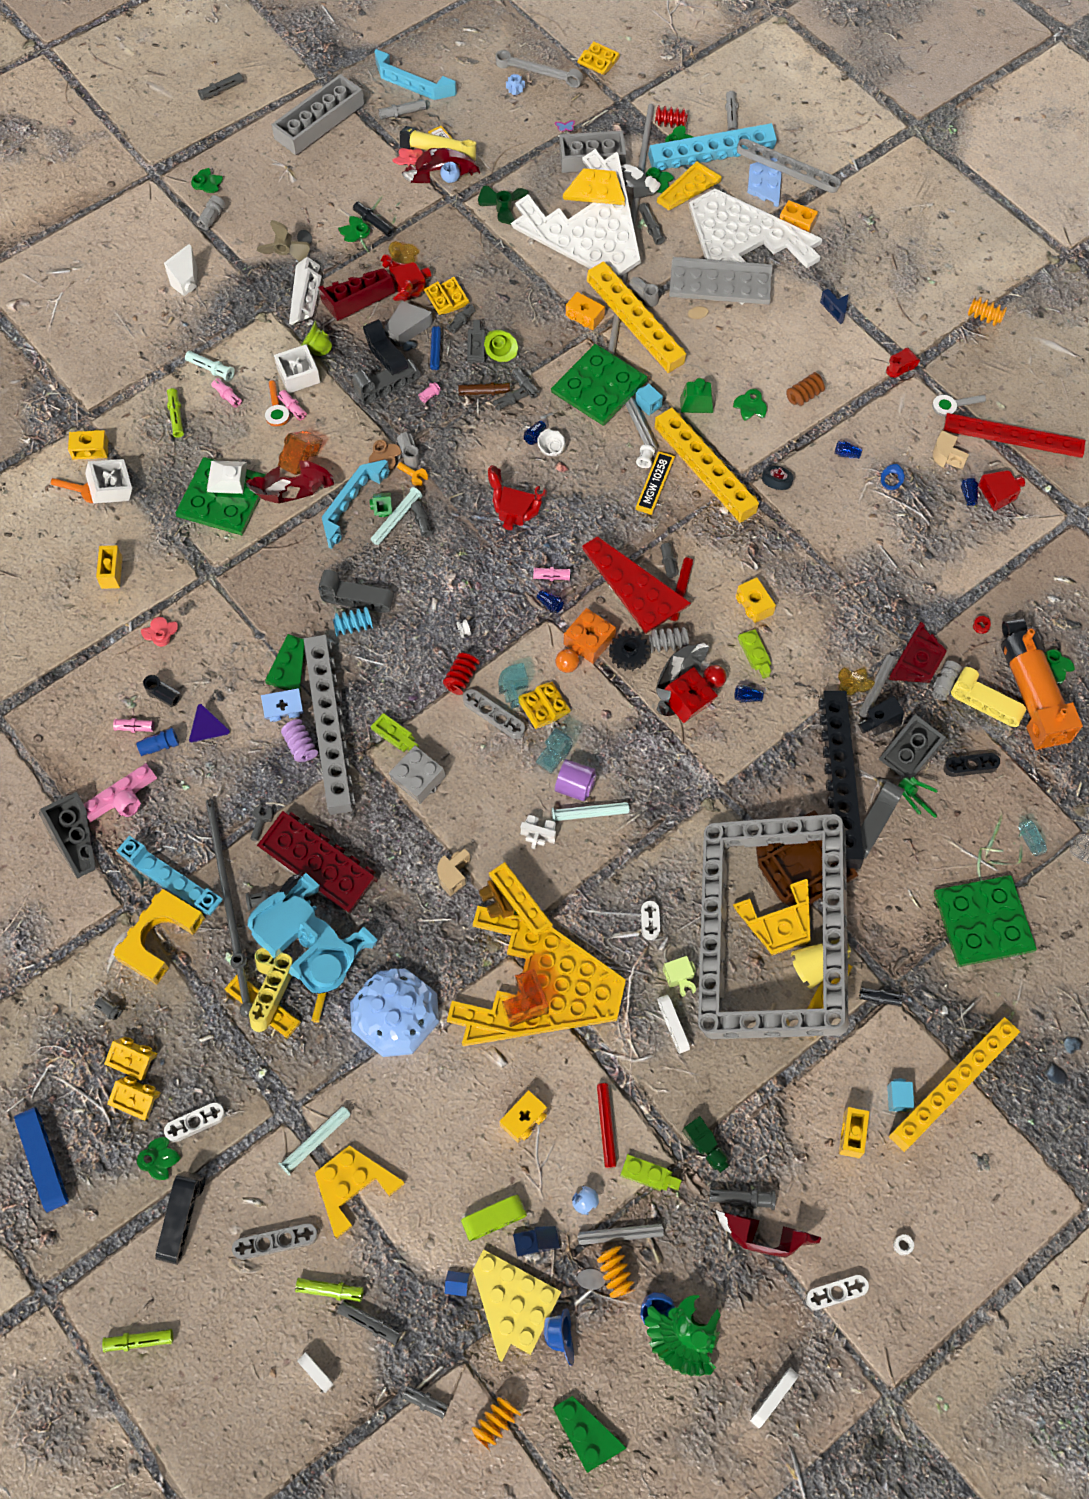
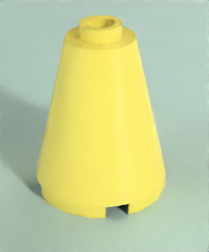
M840 939L833 940L831 944H837ZM823 943L798 949L791 953V957L795 955L796 960L792 962L796 972L803 983L808 981L810 984L807 986L808 988L812 989L823 981ZM847 943V945H848V958H849V957H850L849 952H851V948H850L849 944Z

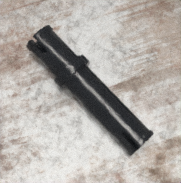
M359 201L353 205V211L361 215L364 221L370 222L387 237L393 235L394 228L375 215L372 209L365 207Z

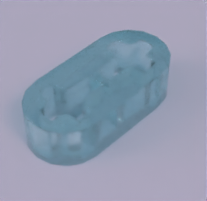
M1031 820L1019 823V831L1032 854L1038 856L1046 853V844L1035 824Z

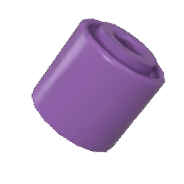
M565 759L557 777L555 792L586 801L587 797H590L596 781V770Z

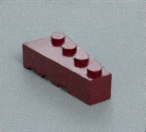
M384 268L364 273L363 277L360 278L350 277L348 278L349 281L343 283L337 281L333 282L332 286L324 288V285L318 287L322 303L337 321L395 293L392 277Z

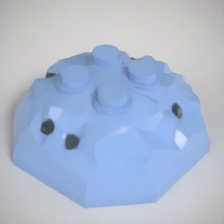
M406 968L377 971L372 978L365 982L364 986L350 1002L352 1032L382 1057L413 1054L439 1024L437 993Z

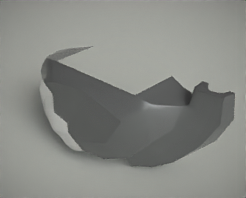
M628 164L621 165L625 187H633L634 199L653 195L659 189L660 182H657L652 176L646 177L637 167Z
M696 644L685 646L668 659L661 671L656 686V693L660 698L656 709L659 714L663 716L675 715L674 711L667 704L671 691L664 689L668 684L693 667L700 673L701 662L705 660L706 653L709 650L708 645Z

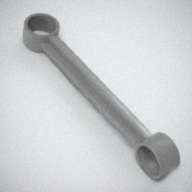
M500 50L495 55L496 65L499 68L513 66L565 80L572 88L579 87L583 80V74L578 69H571L569 72L511 57L510 52L507 50Z

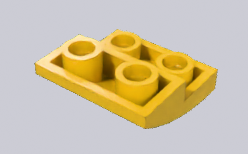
M593 41L589 49L583 51L577 63L605 75L617 62L620 53Z
M455 277L442 284H439L437 281L424 289L438 315L456 311L470 303Z
M553 682L539 685L535 691L519 695L517 699L535 729L546 726L564 717L571 711Z

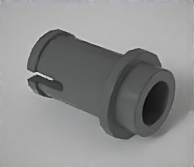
M104 996L99 997L95 1002L94 1007L106 1014L109 1020L118 1019L122 1013L119 1005L112 1004Z

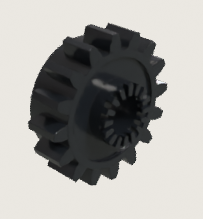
M625 631L624 636L618 634L617 639H612V644L609 646V657L612 658L613 664H617L618 669L621 667L624 671H634L636 668L641 669L642 664L647 663V658L650 655V645H647V639L641 640V634L635 636V632H632L631 635H628L627 631Z

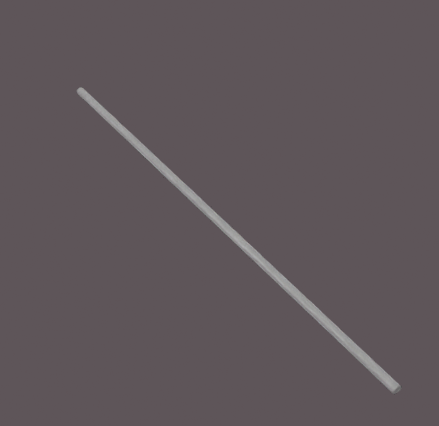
M653 104L648 105L638 169L643 173L654 111ZM633 195L631 217L635 229L639 198L634 199ZM627 273L620 277L625 285ZM615 313L608 352L613 355L615 354L620 318Z

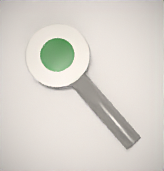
M939 395L934 399L932 408L938 415L945 417L947 413L954 414L959 406L985 402L986 396L981 395L954 400L948 395Z

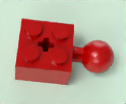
M711 665L704 670L702 677L693 667L668 684L664 689L671 691L667 704L679 719L686 723L707 708L718 697L713 689L720 688L725 684L727 679L726 671L719 665Z

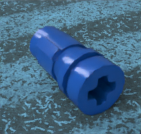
M169 728L166 732L161 731L158 735H153L136 742L140 755L144 756L161 751L164 748L170 749V746H179V741L174 728Z

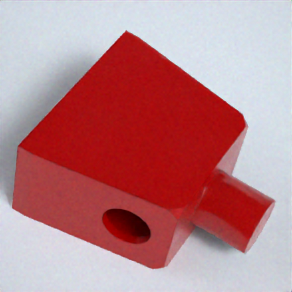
M1007 470L982 475L978 486L993 511H997L1018 498L1021 487L1025 486V480L1022 476L1014 478L1012 473Z

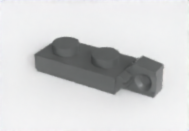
M473 320V329L468 330L467 362H484L485 330L480 329V320Z

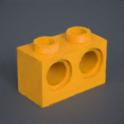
M788 200L780 214V219L810 233L816 223L818 211Z

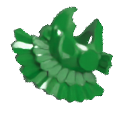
M691 1295L685 1298L678 1308L670 1309L668 1316L661 1314L654 1306L648 1307L649 1316L644 1320L645 1325L649 1327L647 1334L652 1338L649 1342L652 1353L657 1354L658 1358L663 1360L667 1366H670L673 1371H679L681 1375L687 1374L690 1377L694 1375L700 1377L711 1375L714 1372L716 1366L711 1362L709 1352L712 1353L713 1349H716L720 1332L716 1331L721 1317L718 1308L711 1316L708 1324H700L694 1320L693 1314L697 1310L695 1300L700 1297L699 1295Z

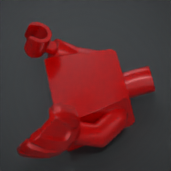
M384 254L381 258L382 266L384 268L389 266L390 276L398 291L397 296H394L393 300H403L405 302L412 297L418 298L426 288L425 279L431 277L430 269L426 267L420 270L414 262L398 263L393 261L387 254Z
M491 465L488 468V479L491 487L494 489L492 502L495 512L499 514V519L504 521L503 528L512 530L514 524L523 526L526 521H530L538 515L542 504L541 499L547 495V490L544 488L543 493L539 494L540 486H537L535 494L505 487L502 483L501 469Z

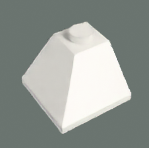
M188 244L164 262L170 285L183 296H186L197 287L198 268L192 247Z
M211 461L207 492L243 494L247 462Z

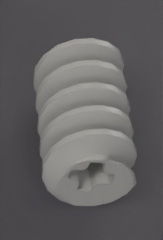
M682 627L680 632L678 628H674L673 633L670 628H667L666 633L663 629H660L658 634L653 629L651 635H649L650 652L653 653L655 647L659 653L661 647H664L665 652H668L669 646H671L673 651H675L676 646L679 649H682L684 645L688 646L689 638L686 628Z

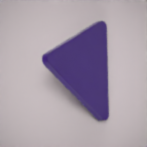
M198 704L189 742L207 740L230 733L229 729L202 704Z

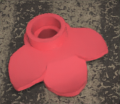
M400 148V156L392 159V161L398 165H415L423 151L418 148L414 150Z
M156 617L151 621V627L141 629V634L145 640H152L157 646L163 647L170 642V637L177 631L178 624L176 621L167 623L164 617Z

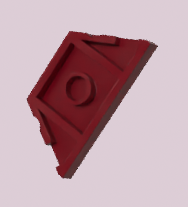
M919 623L894 667L889 680L930 683L947 650L937 642L933 634L930 635L924 628V623Z

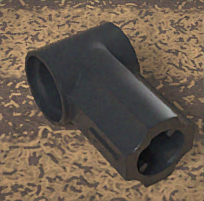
M148 675L143 680L144 688L149 697L157 698L171 708L180 701L181 693L160 681L156 675Z

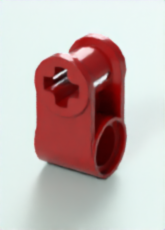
M905 348L890 357V365L887 366L886 373L892 378L899 377L917 367L920 359L909 348Z

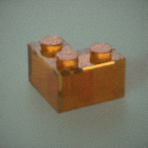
M307 431L288 433L284 439L283 451L279 455L278 466L294 475L301 474L299 461H308L309 457L318 456L323 439Z
M535 969L515 975V984L520 995L502 1001L503 1011L509 1027L549 1014V1006Z

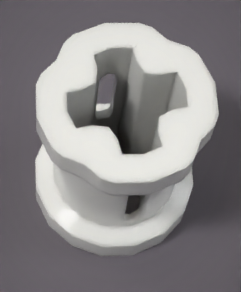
M646 444L641 446L640 456L636 460V464L639 467H651V459L655 454L654 447Z

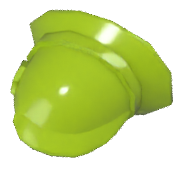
M316 321L300 345H307L309 352L316 356H324L332 348L328 334L318 328Z
M496 329L489 331L485 337L484 347L491 359L498 362H508L516 357L518 345L516 339L510 333Z

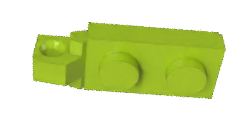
M756 630L739 634L738 641L752 669H755V671L759 670L763 679L770 677V658Z
M384 713L370 726L371 730L403 752L406 750L410 751L414 746L419 748V745L414 742L415 738L412 736V733Z
M628 1154L620 1174L621 1177L659 1191H667L668 1187L678 1191L682 1181L672 1177L673 1172Z

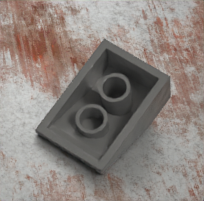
M914 714L879 760L902 778H915L937 755L948 739Z

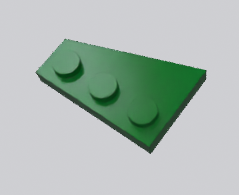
M287 634L265 679L266 684L286 691L299 689L301 693L302 668L305 654L304 639Z
M573 1396L553 1407L586 1473L627 1449Z

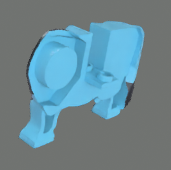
M305 873L303 876L297 874L289 877L277 893L264 900L254 909L248 918L247 925L258 944L266 949L274 959L293 941L299 938L301 945L309 949L290 966L289 973L299 979L313 994H321L335 990L343 984L347 972L360 950L364 948L372 949L376 946L377 939L365 927L346 939H339L327 922L315 917L317 907H312L310 900H304L310 895H315L320 886Z

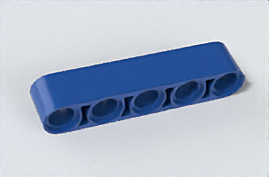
M33 1107L15 1115V1123L44 1210L48 1213L68 1204V1196L38 1109Z

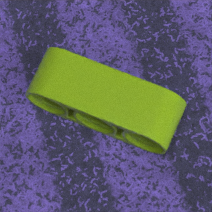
M517 1194L466 1216L461 1220V1223L470 1242L523 1219L527 1216V1213Z

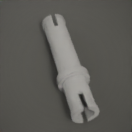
M734 91L726 93L727 131L737 130L736 110L738 105Z
M424 99L400 105L393 104L390 107L378 109L380 119L396 118L398 115L426 110V104Z

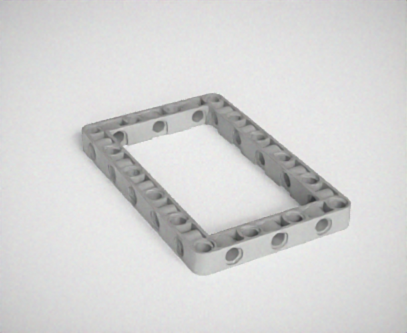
M829 814L709 824L705 828L698 1025L707 1038L838 1036L847 1031L849 1013L846 830L842 819L838 815ZM832 826H838L836 829L830 830ZM792 829H798L796 832H790ZM758 831L756 835H751L753 832ZM719 834L718 837L712 838L714 835ZM822 840L823 1009L722 1012L725 981L723 976V962H725L724 924H726V900L724 894L725 887H727L725 851L729 846L744 845L745 847L768 846V844L772 843L798 844ZM835 862H838V863H839V864H838L837 866H835V867H830L832 863H835ZM718 870L716 874L711 875L713 871ZM839 900L838 904L830 905L832 901ZM713 907H718L716 911L710 912ZM840 939L837 944H831L832 940ZM712 945H717L715 949L709 950ZM840 978L839 983L831 984L833 979ZM716 983L713 989H708L710 984ZM834 1019H841L838 1025L831 1024ZM798 1020L797 1025L789 1026L791 1021ZM756 1021L754 1027L748 1028L750 1022ZM710 1023H715L712 1029H707Z

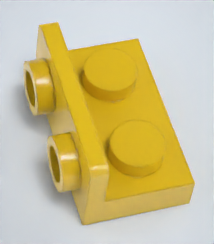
M122 1037L112 1042L104 1064L138 1080H143L151 1060L157 1057V1053L153 1052L149 1046L138 1045L134 1043L133 1039Z
M125 1076L115 1081L107 1105L145 1121L149 1118L154 1101L160 1097L161 1092L155 1090L156 1088L152 1085H143L138 1083L135 1078Z

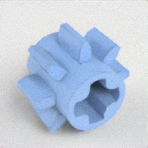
M513 74L508 77L506 88L509 89V93L518 95L523 92L525 81L522 80V76Z

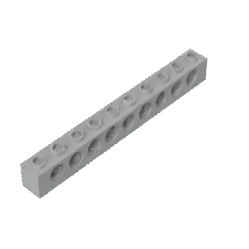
M326 635L304 638L329 815L352 812V804H355L354 793H350L349 789L353 784L351 775H347V769H350L349 759L345 758L344 752H348L346 741H342V735H345L344 725L340 724L339 718L343 717L341 707H337V702L340 701L339 691H335L334 685H338L336 674H332V669L335 668L334 658H330V653L333 652L331 641H327ZM323 688H329L326 691H321ZM327 704L331 705L328 708H324V706ZM329 721H333L330 725L326 724ZM331 738H336L333 742L328 741ZM338 755L336 759H331V756ZM336 772L341 773L339 776H333ZM337 790H344L341 794L335 793Z

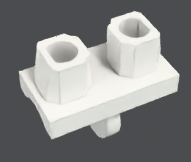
M528 815L526 821L521 823L520 834L526 836L525 841L532 843L531 849H536L537 844L545 846V842L555 843V822L546 820L544 828L537 826L538 818Z

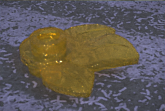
M397 241L392 242L388 248L390 257L398 263H415L414 256L419 254V250L415 246L402 244Z
M844 667L838 674V679L841 682L839 689L840 691H847V695L869 691L875 684V681L867 679L865 668L851 672Z

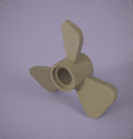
M271 220L270 225L275 232L274 243L258 246L257 251L263 254L275 252L279 255L290 253L299 262L305 259L309 253L310 244L308 242L291 241L292 237L288 233V228L282 223Z

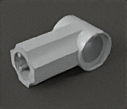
M633 277L630 280L627 288L643 299L646 306L654 307L658 304V287L656 285L647 284L637 277Z
M407 432L400 433L397 437V442L404 458V464L412 469L416 468L420 464L418 448L415 446L411 434Z

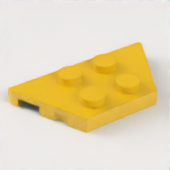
M583 168L563 194V200L625 205V199L615 171Z

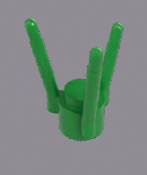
M908 777L904 778L898 786L905 789L902 795L919 815L921 814V811L910 797L918 802L934 818H937V815L915 794L918 791L917 785L935 793L938 790L918 781L914 777L911 779Z

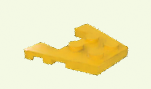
M807 879L790 884L796 905L757 918L750 899L733 904L735 911L772 956L810 943Z
M350 1145L315 1172L330 1224L337 1239L353 1227L340 1210V1207L370 1183L377 1180L389 1197L405 1185L401 1179Z

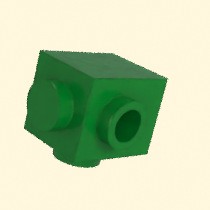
M391 493L373 494V499H370V509L374 510V516L388 517L392 514Z

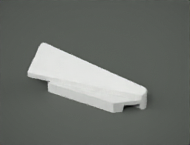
M306 257L296 265L290 325L313 317L321 275L318 274L320 265L309 257Z

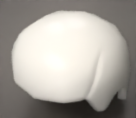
M546 429L540 433L537 439L541 452L551 457L560 455L566 446L565 438L559 431Z

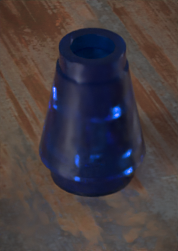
M538 421L525 430L523 436L525 442L529 445L537 444V439L540 433L546 429V424L543 421Z
M843 440L837 442L834 454L838 455V457L859 459L862 449Z
M975 478L963 480L960 487L967 506L977 505L978 482H976Z
M540 590L536 598L551 613H559L562 610L564 601L561 597L544 590Z
M743 684L736 686L734 694L735 700L739 701V703L762 702L764 696L763 690Z

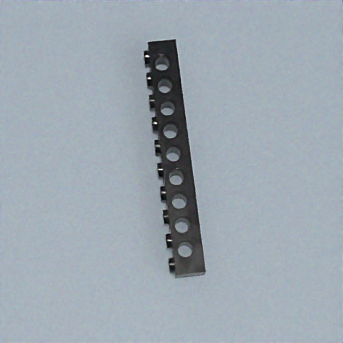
M823 691L822 698L818 700V708L822 709L820 725H823L824 729L821 732V740L825 742L823 758H826L827 761L824 766L825 775H828L826 791L830 793L827 804L828 808H831V814L838 815L842 819L845 828L848 829L846 830V845L850 848L846 847V868L861 869L864 853L847 691Z

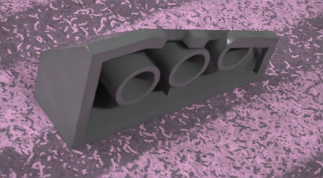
M72 793L41 808L39 816L75 877L78 879L96 870L86 808L78 793Z

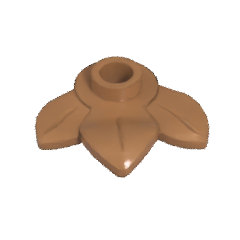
M377 440L373 445V453L369 457V463L386 460L388 461L389 470H392L396 465L395 457L402 453L401 449L396 444H388L384 440Z

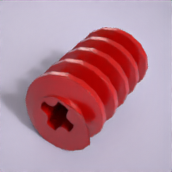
M658 105L655 123L657 121L658 126H661L663 122L664 127H667L670 123L671 128L675 124L676 127L682 124L686 128L688 113L685 112V108L680 113L678 107L673 112V107H670L669 111H667L666 106L661 110L660 105Z
M459 653L443 680L444 686L450 692L462 695L463 691L461 689H466L465 683L468 684L470 682L468 677H473L471 671H476L475 665L478 666L480 661L470 654Z

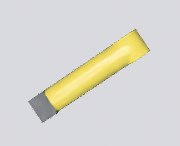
M405 126L400 131L401 148L411 149L414 147L423 150L448 148L459 151L474 161L476 160L475 141L469 139L460 141L416 131V128Z

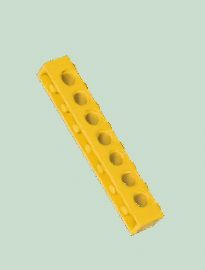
M603 261L588 270L587 282L667 373L684 364L685 350L675 342L672 335L666 332L664 326L658 323L654 315L644 307L642 301L634 296L633 291L626 287L623 280L613 272L610 266Z
M670 408L655 417L654 428L739 523L757 513L759 505L757 498L750 494L743 483H740L735 474L725 466L723 460L719 459L714 454L712 448L704 443L702 437L693 431L691 425L682 419L679 412Z
M1004 1017L888 1137L905 1152L1006 1048L1020 1031Z

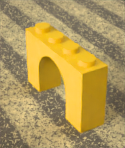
M164 889L154 895L151 905L148 909L142 911L139 921L128 930L127 937L116 946L115 953L113 954L119 962L156 985L168 971L169 967L164 961L146 951L145 939L148 932L158 924L173 923L194 935L205 920L202 912Z

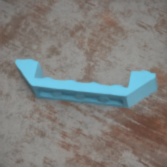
M377 49L374 51L381 79L433 100L457 94L456 81L442 76L437 84L390 65L389 54Z
M381 460L360 465L323 514L322 522L330 549L335 544H338L342 538L340 526L336 525L340 515L348 509L349 503L357 497L360 488L366 485L368 479L380 484L383 479L388 477L390 472L388 461Z
M128 836L116 850L138 871L204 914L211 916L223 901V898L208 888L204 890L149 853L143 844L131 836Z

